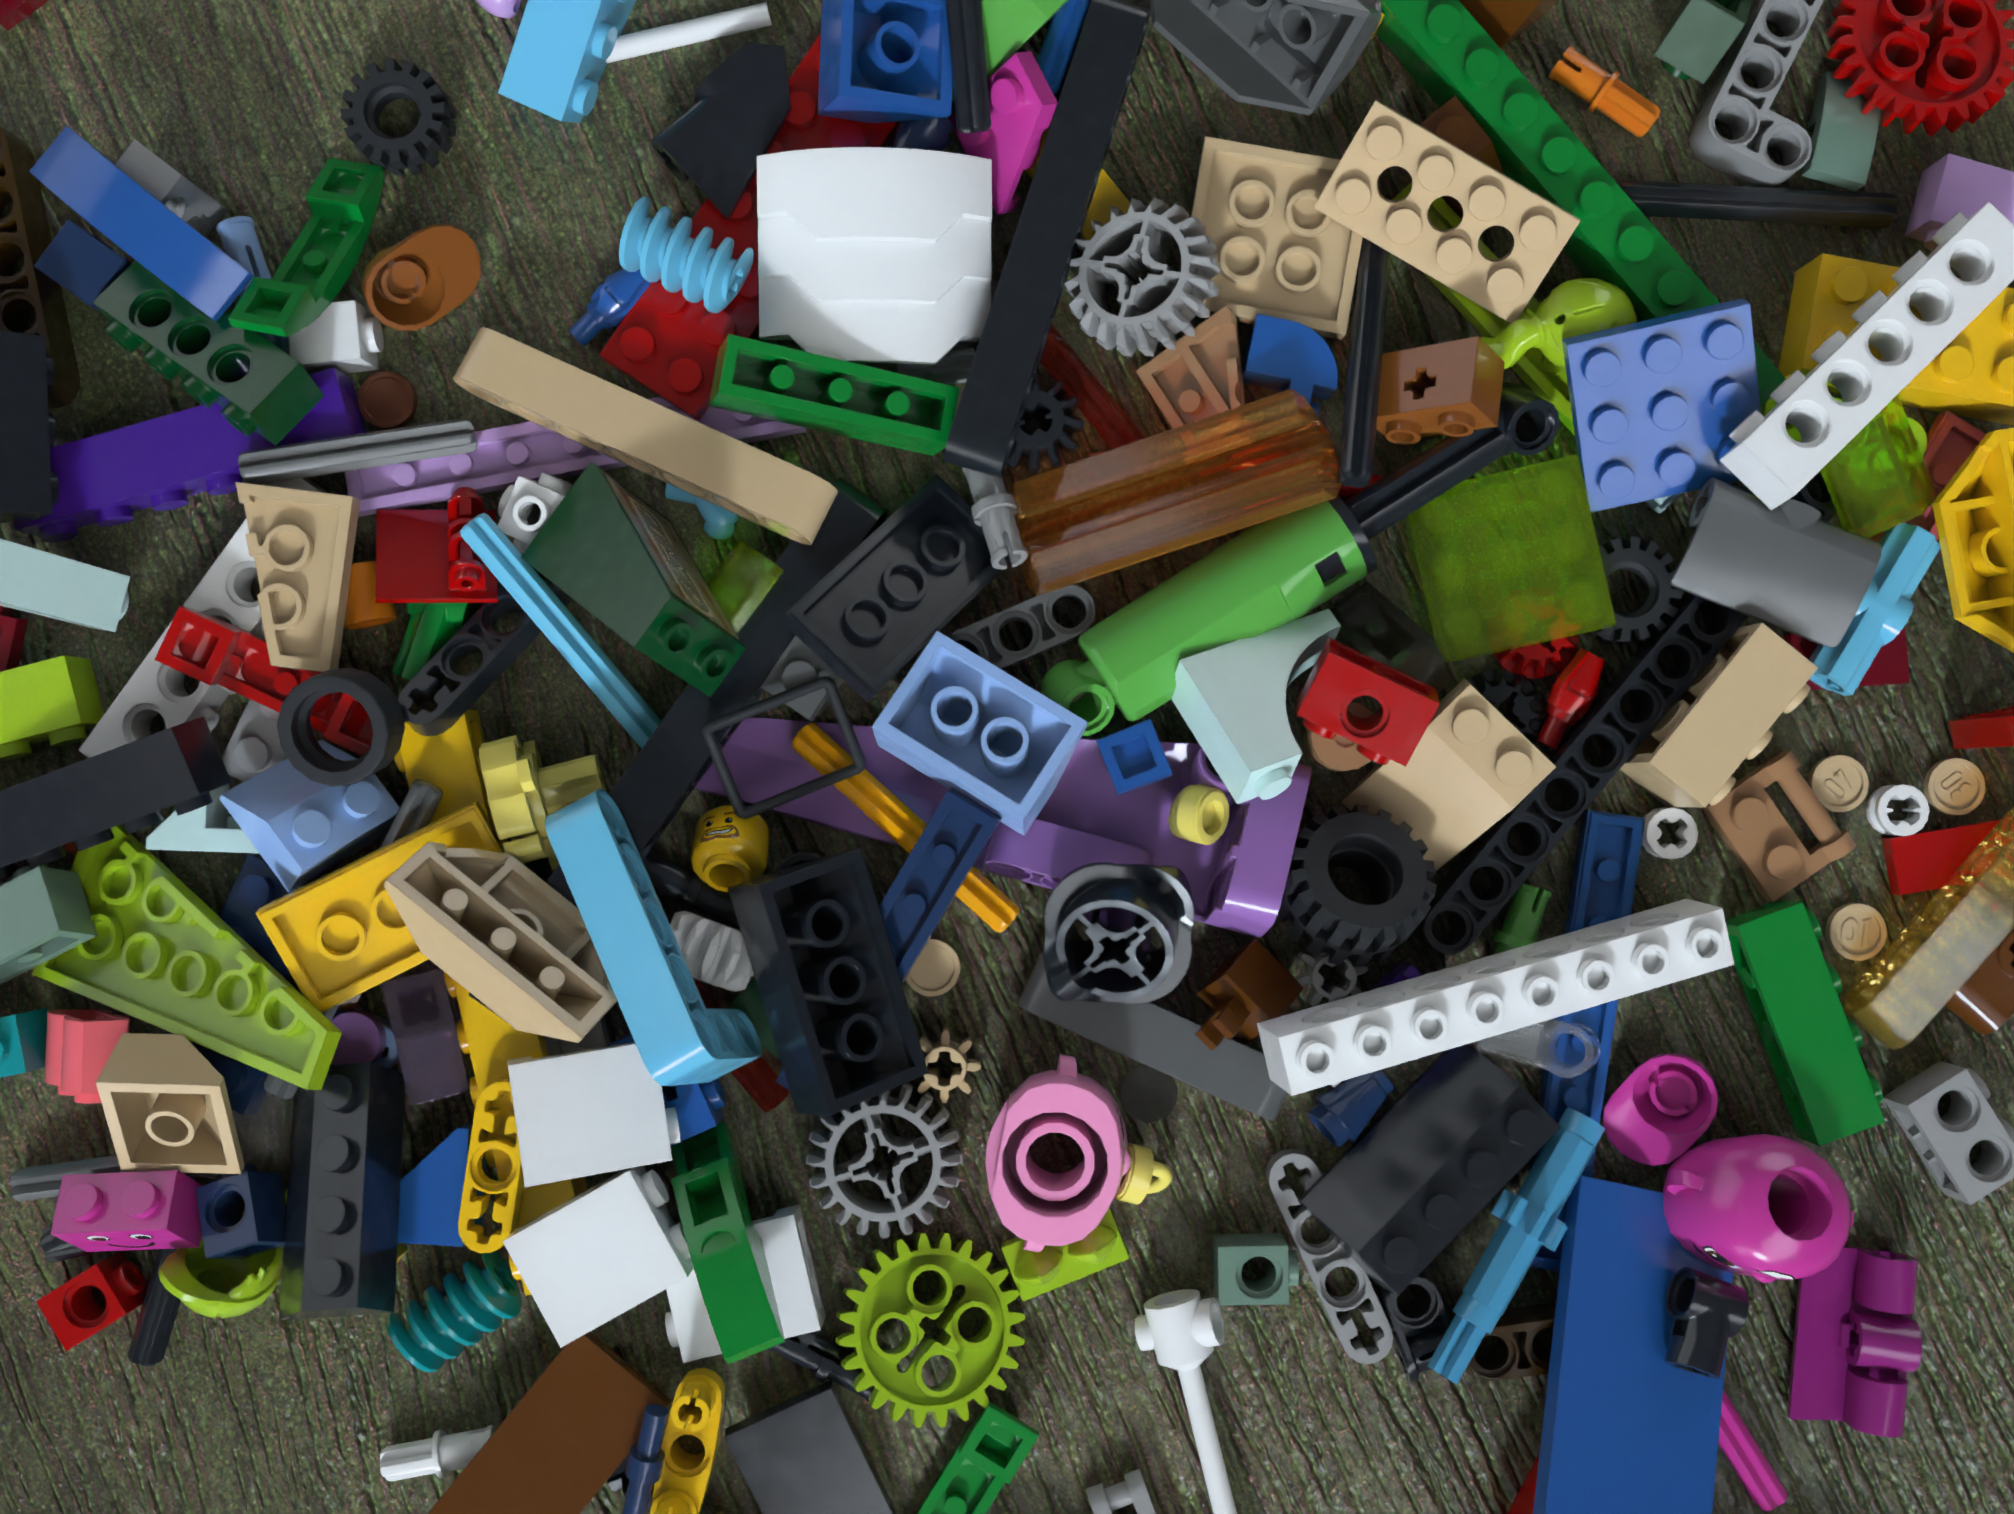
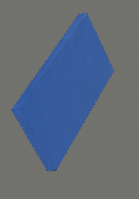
M1581 1175L1567 1200L1565 1224L1568 1229L1563 1236L1533 1514H1712L1726 1350L1719 1379L1690 1373L1665 1363L1674 1318L1670 1317L1666 1310L1665 1301L1669 1283L1675 1273L1681 1268L1689 1267L1729 1283L1733 1282V1273L1717 1269L1683 1248L1669 1230L1663 1211L1662 1192Z

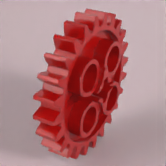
M1841 0L1832 12V16L1836 20L1826 33V36L1836 40L1826 53L1827 57L1843 60L1832 75L1834 79L1850 78L1853 82L1844 94L1846 98H1852L1860 94L1866 98L1861 110L1862 114L1866 115L1876 107L1883 111L1881 126L1887 127L1895 117L1902 119L1904 134H1910L1920 122L1923 123L1928 136H1934L1943 125L1951 133L1956 132L1966 121L1974 124L1987 110H1990L2006 94L2004 89L2014 80V72L2011 70L2014 66V49L2010 48L2014 44V30L2004 28V25L2013 17L2014 11H1997L1994 4L1998 0Z

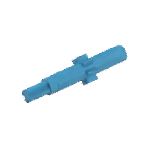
M1566 1108L1558 1122L1560 1128L1545 1143L1517 1195L1503 1189L1490 1212L1501 1223L1465 1285L1463 1293L1452 1311L1456 1315L1427 1365L1455 1384H1458L1485 1334L1491 1335L1541 1245L1555 1252L1568 1229L1566 1224L1558 1220L1557 1217L1605 1131L1602 1125L1572 1108Z

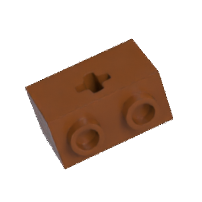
M1479 336L1383 353L1376 429L1392 443L1411 445L1418 443L1421 438L1438 435L1464 437L1471 435L1474 430L1498 427L1505 362Z

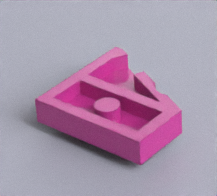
M1031 51L1015 53L987 80L991 127L989 130L978 133H960L956 125L955 112L948 117V120L954 124L953 130L966 155L992 160V206L997 215L1013 212L1018 207L1021 198L1015 194V190L1023 170L1033 168L1040 150L1041 135L1049 127L1058 104Z

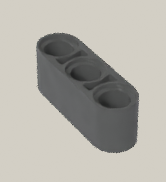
M1068 584L1056 587L952 632L947 637L959 644H970L976 648L980 657L1005 671L1078 639L1092 625L1096 609L1094 600L1088 591L1080 586ZM1065 598L1078 601L1085 613L1083 622L1074 628H1065L1057 624L1052 614V608L1055 603ZM1020 621L1030 628L1033 638L1029 646L1024 650L1011 651L1000 642V630L1008 622Z

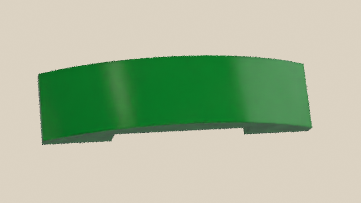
M329 158L305 195L312 215L272 279L254 276L228 317L232 327L288 337L310 325L326 310L348 280L365 246L382 192L385 176L382 166Z
M989 1401L988 1406L979 1413L951 1453L914 1514H986L1005 1483L1010 1484L1039 1437V1431Z

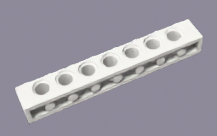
M1683 899L1259 1022L1257 1027L1270 1080L1291 1096L1732 966L1734 965L1723 908L1691 899Z

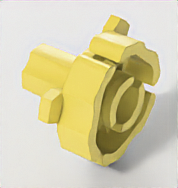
M517 735L482 743L481 748H479L480 766L497 835L500 840L511 838L510 842L503 843L504 852L511 854L522 864L548 857L552 870H555L559 862L545 829V819L552 813L598 789L606 791L596 755L542 767L541 757L535 740L524 742L523 747Z

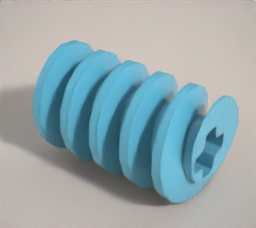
M641 197L637 200L628 214L620 239L618 254L619 263L622 268L628 272H636L640 269L642 277L648 282H657L661 279L664 289L671 293H677L682 289L684 298L691 303H698L703 299L706 310L711 313H719L725 309L739 293L748 277L753 264V249L750 247L746 248L736 260L732 258L734 239L726 237L717 249L711 247L713 239L712 228L704 227L694 239L690 237L693 224L691 218L684 216L673 229L669 227L672 214L671 208L662 206L655 216L651 218L649 217L650 198Z

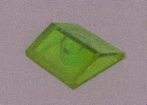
M1898 394L1820 470L1843 529L1865 538L1922 515L1938 497Z
M740 539L707 582L723 613L737 634L784 572L782 568Z

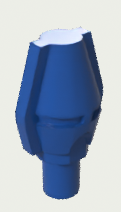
M622 268L605 277V282H600L590 298L591 302L586 306L588 311L569 329L570 333L579 343L586 346L603 328L609 330L612 326L616 327L622 322L629 310L633 308L652 283L644 280L640 269L636 272H628Z

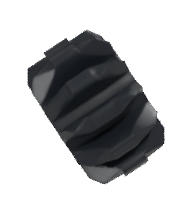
M1039 374L1035 376L1022 418L1025 417L1032 420L1038 413L1045 416L1044 428L1050 429L1047 432L1037 429L1031 436L1025 433V421L1021 420L1013 449L1007 462V466L1014 469L1019 465L1023 456L1029 457L1028 469L1030 474L1039 473L1040 457L1043 456L1046 457L1053 469L1060 468L1062 460L1056 447L1066 453L1074 454L1078 449V443L1068 433H1078L1083 431L1084 428L1083 419L1067 416L1078 408L1079 400L1077 397L1070 396L1058 402L1057 399L1061 395L1063 383L1055 380L1051 383L1047 392L1040 391L1042 380Z

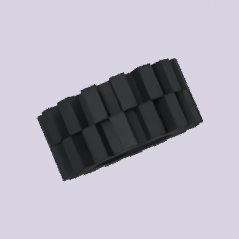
M384 59L386 68L384 70H381L373 62L365 66L371 75L364 81L356 73L351 79V82L357 87L356 92L353 93L345 89L342 99L349 106V109H340L341 119L348 125V127L344 128L347 137L374 165L382 166L383 171L387 167L394 175L404 176L405 168L413 175L421 174L423 170L420 164L427 162L434 168L440 163L434 156L436 152L441 150L447 155L452 147L446 140L447 135L453 137L456 135L457 127L450 120V118H455L456 115L454 108L448 102L449 98L428 72L424 69L420 71L412 62L404 60L403 67H401L395 59ZM399 98L412 100L419 108L417 126L409 134L401 138H393L383 134L379 126V116L384 107Z
M1620 537L1589 550L1587 555L1580 557L1575 563L1578 567L1577 570L1569 574L1567 583L1573 584L1572 591L1566 593L1567 602H1574L1576 610L1573 613L1577 620L1581 619L1585 624L1581 630L1587 635H1599L1598 641L1605 643L1615 641L1617 644H1625L1648 638L1651 634L1658 633L1667 627L1664 622L1674 618L1679 609L1673 607L1674 601L1682 599L1683 590L1675 589L1670 584V579L1675 571L1671 572L1668 564L1674 559L1668 552L1661 555L1656 552L1660 545L1652 541L1644 544L1640 543V537H1628L1624 540H1621ZM1614 570H1629L1635 573L1643 584V600L1639 607L1631 613L1618 612L1610 607L1605 600L1603 593L1604 583L1608 575Z

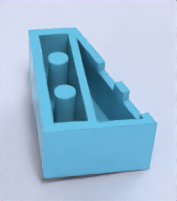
M528 0L498 93L561 122L581 123L583 116H587L595 105L599 90L598 83L608 64L606 59L612 53L617 36L621 35L636 0Z

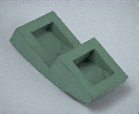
M1826 71L1822 75L1807 128L1813 130L1811 138L1812 152L1810 159L1803 167L1801 176L1857 191L1866 185L1876 144L1881 109L1876 107L1870 113L1862 114L1861 110L1866 98L1862 94L1852 98L1844 96L1853 84L1851 79H1834L1833 73Z

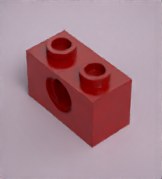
M1328 638L1297 698L1296 715L1304 718L1302 724L1319 736L1334 739L1336 734L1357 743L1356 750L1374 762L1387 765L1390 760H1393L1406 767L1440 702L1436 688ZM1359 696H1371L1381 704L1377 713L1367 718L1353 715L1347 707L1353 699Z

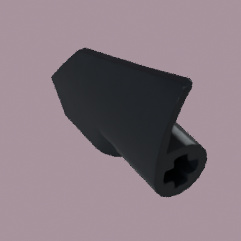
M747 42L704 79L696 91L694 104L651 140L653 150L665 167L682 182H686L691 178L726 219L732 216L757 171V156L765 155L792 110L785 47Z

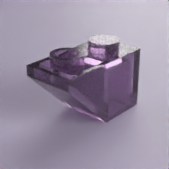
M442 969L383 982V991L410 1106L469 1092Z

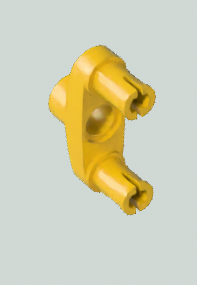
M707 1368L693 1369L682 1378L678 1385L662 1441L661 1449L665 1452V1459L660 1480L654 1483L650 1514H699L716 1452L721 1442L725 1384L715 1371ZM683 1435L697 1437L703 1443L705 1452L698 1455L685 1452L679 1445L678 1437Z

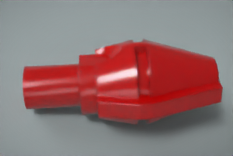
M1581 648L1566 668L1555 678L1556 682L1555 684L1552 683L1547 700L1549 705L1545 711L1549 715L1538 734L1540 739H1537V741L1556 750L1569 725L1575 726L1577 720H1581L1594 704L1592 703L1593 699H1597L1600 678L1605 665V661L1602 658Z

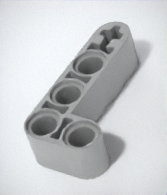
M1755 0L1748 14L1746 24L1738 34L1691 128L1689 145L1696 158L1749 186L1774 188L1785 182L1807 163L1812 152L1811 138L1807 131L1799 124L1769 109L1824 0ZM1766 21L1773 22L1779 26L1783 37H1778L1771 33ZM1741 71L1748 72L1755 78L1758 89L1749 87L1744 83ZM1715 121L1722 122L1730 128L1733 140L1725 139L1719 135L1715 127ZM1767 146L1775 148L1780 152L1783 158V166L1775 164L1769 158Z

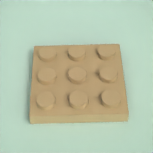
M1205 136L1191 217H1197L1205 226V235H1209L1217 247V252L1212 257H1215L1221 265L1222 273L1210 279L1219 287L1218 292L1220 296L1203 299V303L1210 309V316L1227 305L1236 315L1237 322L1252 324L1256 315L1262 314L1301 323L1323 337L1340 340L1345 337L1363 236L1313 208L1341 160Z

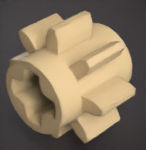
M944 1027L941 1041L934 1044L922 1036L919 1042L921 1049L926 1053L925 1062L929 1073L923 1075L924 1079L921 1081L917 1091L923 1093L930 1087L940 1090L942 1103H947L950 1090L957 1086L963 1092L969 1094L972 1091V1086L965 1078L966 1071L975 1072L981 1069V1061L976 1059L967 1060L966 1052L970 1049L973 1040L968 1037L960 1044L951 1041L948 1027ZM940 1052H950L951 1061L961 1063V1067L953 1068L951 1078L940 1077L939 1068L930 1067L929 1063L937 1062Z

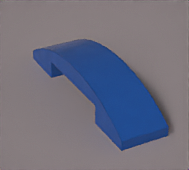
M68 126L63 129L29 171L107 238L216 322L254 277L238 262L195 230Z

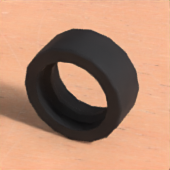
M354 668L327 670L295 686L281 704L277 723L281 748L292 766L311 781L332 787L355 784L388 766L401 748L405 730L401 705L390 687L373 674ZM343 692L349 694L362 704L371 719L373 729L371 747L365 755L356 760L342 761L335 759L321 748L313 735L310 720L313 705L319 698L328 693Z

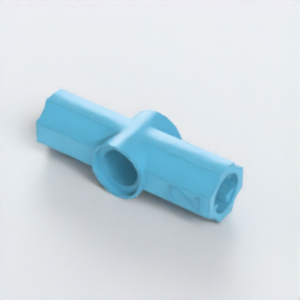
M1899 520L1890 523L1879 541L1882 547L1880 561L1857 613L1838 646L1828 648L1820 644L1817 645L1809 661L1816 665L1818 669L1809 680L1826 690L1843 696L1853 695L1880 648L1890 643L1903 629L1914 608V603L1910 598L1940 550V544L1936 541L1935 535L1919 526L1906 524Z

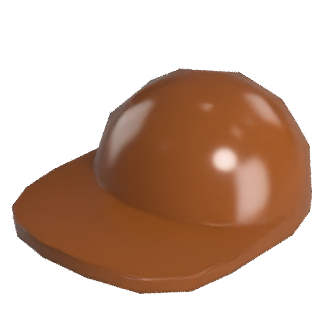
M439 224L418 230L401 242L379 250L367 263L361 285L370 312L382 324L399 331H416L432 325L462 304L475 291L481 276L480 256L475 242L461 228L450 224Z

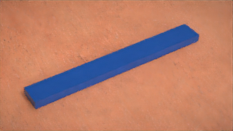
M1584 810L1580 824L1564 934L1631 915L1645 818ZM1618 999L1551 1019L1539 1104L1557 1123L1568 1107L1600 1124ZM1544 1145L1530 1159L1529 1172ZM1596 1147L1581 1174L1582 1176L1592 1178ZM1567 1201L1557 1217L1558 1220L1564 1223ZM1563 1238L1555 1252L1541 1245L1530 1267L1560 1271Z

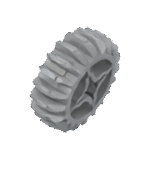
M1154 197L1147 208L1140 200L1132 198L1127 214H1124L1118 207L1110 206V221L1103 225L1099 221L1091 220V228L1095 234L1090 241L1087 239H1076L1077 247L1083 252V255L1080 258L1070 260V271L1076 275V277L1065 283L1066 291L1075 298L1069 304L1070 310L1074 316L1082 319L1079 323L1081 329L1089 337H1096L1097 343L1106 350H1113L1117 347V350L1123 356L1132 357L1137 348H1139L1145 356L1154 357L1158 341L1168 350H1176L1175 334L1182 331L1187 336H1195V328L1190 323L1195 315L1200 318H1210V309L1203 303V299L1220 296L1218 292L1219 287L1210 280L1222 273L1220 263L1215 257H1212L1217 252L1216 244L1209 235H1205L1206 228L1197 217L1189 218L1188 212L1180 205L1174 204L1169 208L1163 200ZM1166 241L1179 246L1181 253L1180 272L1173 271L1166 264L1168 258L1164 253ZM1149 271H1151V272L1153 273V274H1149V273H1148V276L1146 277V274H1145V273H1147V272H1149ZM1138 280H1139V281H1140L1139 284L1135 285V284L1133 283V282H1138ZM1107 284H1112L1119 291L1117 301L1121 304L1119 316L1111 314L1106 301Z
M907 1082L902 1085L899 1097L890 1096V1090L879 1094L878 1097L870 1098L841 1111V1116L837 1113L831 1116L819 1115L821 1122L831 1132L823 1129H813L810 1133L809 1140L814 1145L825 1149L809 1152L806 1156L807 1165L824 1168L823 1171L811 1176L809 1180L810 1187L819 1189L829 1186L830 1190L821 1198L820 1206L823 1209H827L837 1202L842 1204L843 1207L836 1217V1222L840 1225H844L852 1213L860 1217L857 1225V1234L865 1235L870 1221L879 1222L880 1238H889L892 1227L891 1221L898 1220L903 1234L909 1235L913 1232L914 1228L911 1214L915 1213L921 1222L926 1225L933 1222L934 1214L927 1203L928 1201L941 1208H946L949 1205L950 1197L939 1185L949 1188L958 1187L960 1176L954 1171L944 1168L956 1166L963 1162V1153L961 1151L945 1149V1146L959 1140V1130L957 1128H949L939 1131L938 1127L947 1121L950 1113L946 1108L937 1110L931 1116L926 1113V1110L933 1101V1095L930 1092H925L917 1105L908 1101L913 1089L912 1083ZM880 1113L894 1114L909 1120L921 1130L924 1136L917 1138L916 1135L909 1137L894 1135L889 1131L885 1120L881 1119ZM862 1118L866 1128L864 1135L867 1147L862 1152L852 1155L851 1160L839 1164L838 1147L840 1138L850 1125ZM878 1140L880 1146L889 1147L888 1153L893 1149L898 1154L892 1167V1177L889 1170L881 1169L882 1163L876 1167L871 1161L875 1157ZM932 1152L933 1168L928 1179L919 1190L907 1197L904 1189V1168L911 1163L917 1162L919 1156ZM852 1179L853 1182L870 1180L875 1182L882 1189L885 1199L889 1198L890 1202L876 1201L864 1197L854 1190L847 1180Z

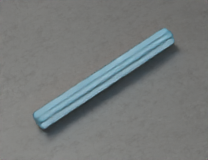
M485 513L474 517L461 529V537L642 749L661 723L659 717L533 567L521 558L522 554L491 517Z

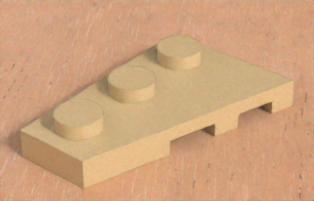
M235 482L239 503L244 504L249 534L245 535L249 555L254 557L261 592L257 597L270 665L316 672L338 669L360 499L347 495Z

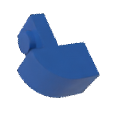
M1262 314L1256 315L1250 326L1242 365L1243 383L1283 391L1272 447L1289 450L1290 446L1297 448L1303 441V436H1313L1317 424L1320 404L1311 402V397L1328 400L1337 389L1338 371L1336 361L1325 340L1306 325Z

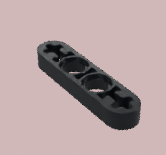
M533 567V569L538 573V575H539L541 578L544 577V575H542L539 571H537V570ZM546 583L564 606L571 601L572 598L555 584L551 586ZM503 585L498 589V602L484 603L409 681L399 694L398 702L401 705L403 718L416 733L423 736H436L451 728L542 632ZM510 611L523 613L522 622L515 630L508 633L495 631V624L504 613ZM469 653H480L483 655L482 664L474 673L469 675H458L455 673L456 664L464 655ZM447 678L456 690L451 693L447 686H442L440 682ZM426 700L430 703L438 704L437 708L431 713L427 710L419 709L420 705Z

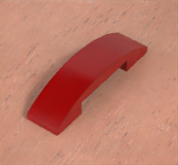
M179 606L154 659L210 686L218 684L279 713L281 704L295 686L312 676L322 673L271 666L265 638L185 606ZM343 692L328 693L316 701L310 718L312 728L324 733L323 738L357 754L365 755L372 744L373 729L371 719L362 704L349 694Z

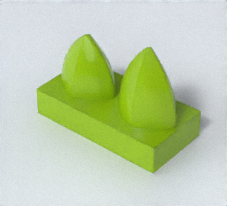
M1110 1207L1099 1225L1081 1241L1064 1246L1045 1245L1041 1252L1024 1250L1025 1240L1019 1237L1001 1243L1002 1252L1022 1302L1130 1259Z

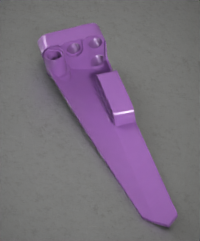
M750 717L742 721L722 749V753L743 803L752 805L823 776L792 747L793 738L802 727L810 723L809 721ZM811 722L815 723L851 756L839 724ZM852 725L865 757V769L928 824L949 789L879 747L872 726ZM1080 739L1055 790L1025 836L1000 822L974 864V867L977 869L1052 890L1067 873L1090 863L1107 862L1114 864L1176 866L1185 874L1190 884L1194 902L1195 921L1261 938L1275 922L1280 909L1310 782L1311 766L1298 763L1291 777V784L1279 795L1267 800L1256 797L1237 805L1222 779L1212 774L1206 764L1208 757L1200 744L1160 742L1173 776L1118 797L1096 743V740L1099 739ZM713 762L695 787V790L728 798ZM1201 784L1221 789L1227 797L1229 803L1228 824L1223 835L1213 844L1203 845L1174 836L1169 830L1168 816L1170 807L1177 794L1189 785ZM834 785L770 810L901 847Z

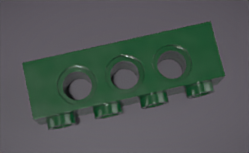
M136 260L92 302L109 321L103 329L117 344L131 354L137 348L144 351L145 353L142 355V358L168 381H171L176 375L183 379L180 383L181 386L204 407L209 409L214 403L223 408L220 411L221 415L246 437H249L256 431L276 446L325 396L300 362L255 331L232 327L228 320L230 314L226 311L217 322Z

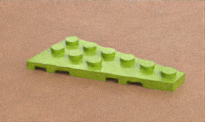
M121 824L111 827L114 839L77 852L70 871L78 873L91 912V921H94L98 935L34 967L32 975L170 1033L184 1035L189 1041L306 1090H322L342 1034L329 1019L149 850H146V847L131 833L128 834Z

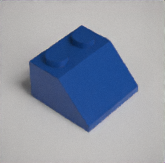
M822 0L818 115L876 124L943 118L951 114L952 71L945 0Z

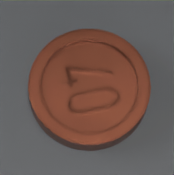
M382 371L371 375L362 383L358 392L357 402L362 416L369 423L380 429L388 430L401 428L413 418L417 409L418 399L414 387L407 379L394 372Z

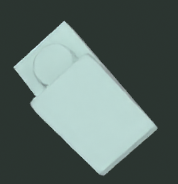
M229 784L209 792L213 803L179 816L175 810L146 838V850L259 853L234 818L228 817V810L219 799L221 794L229 790Z

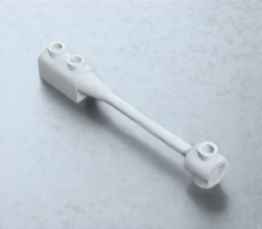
M1182 1289L1160 1294L1146 1301L1143 1305L1145 1314L1138 1315L1135 1318V1336L1138 1346L1142 1351L1154 1349L1159 1365L1178 1370L1213 1514H1237L1200 1364L1214 1351L1213 1346L1223 1345L1225 1329L1221 1308L1216 1298L1201 1299L1200 1292L1195 1289Z

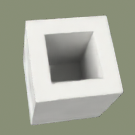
M356 300L332 302L310 325L288 336L290 356L300 362L308 374L333 367L343 374L379 370L377 352H382L384 348L382 327L380 321L373 317V314Z

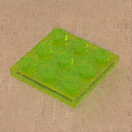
M1577 454L1462 481L1408 515L1440 665L1614 627L1616 625Z

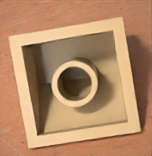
M122 1033L96 1081L121 1171L178 1170L181 1173L241 1174L245 1164L224 1077L184 1035Z

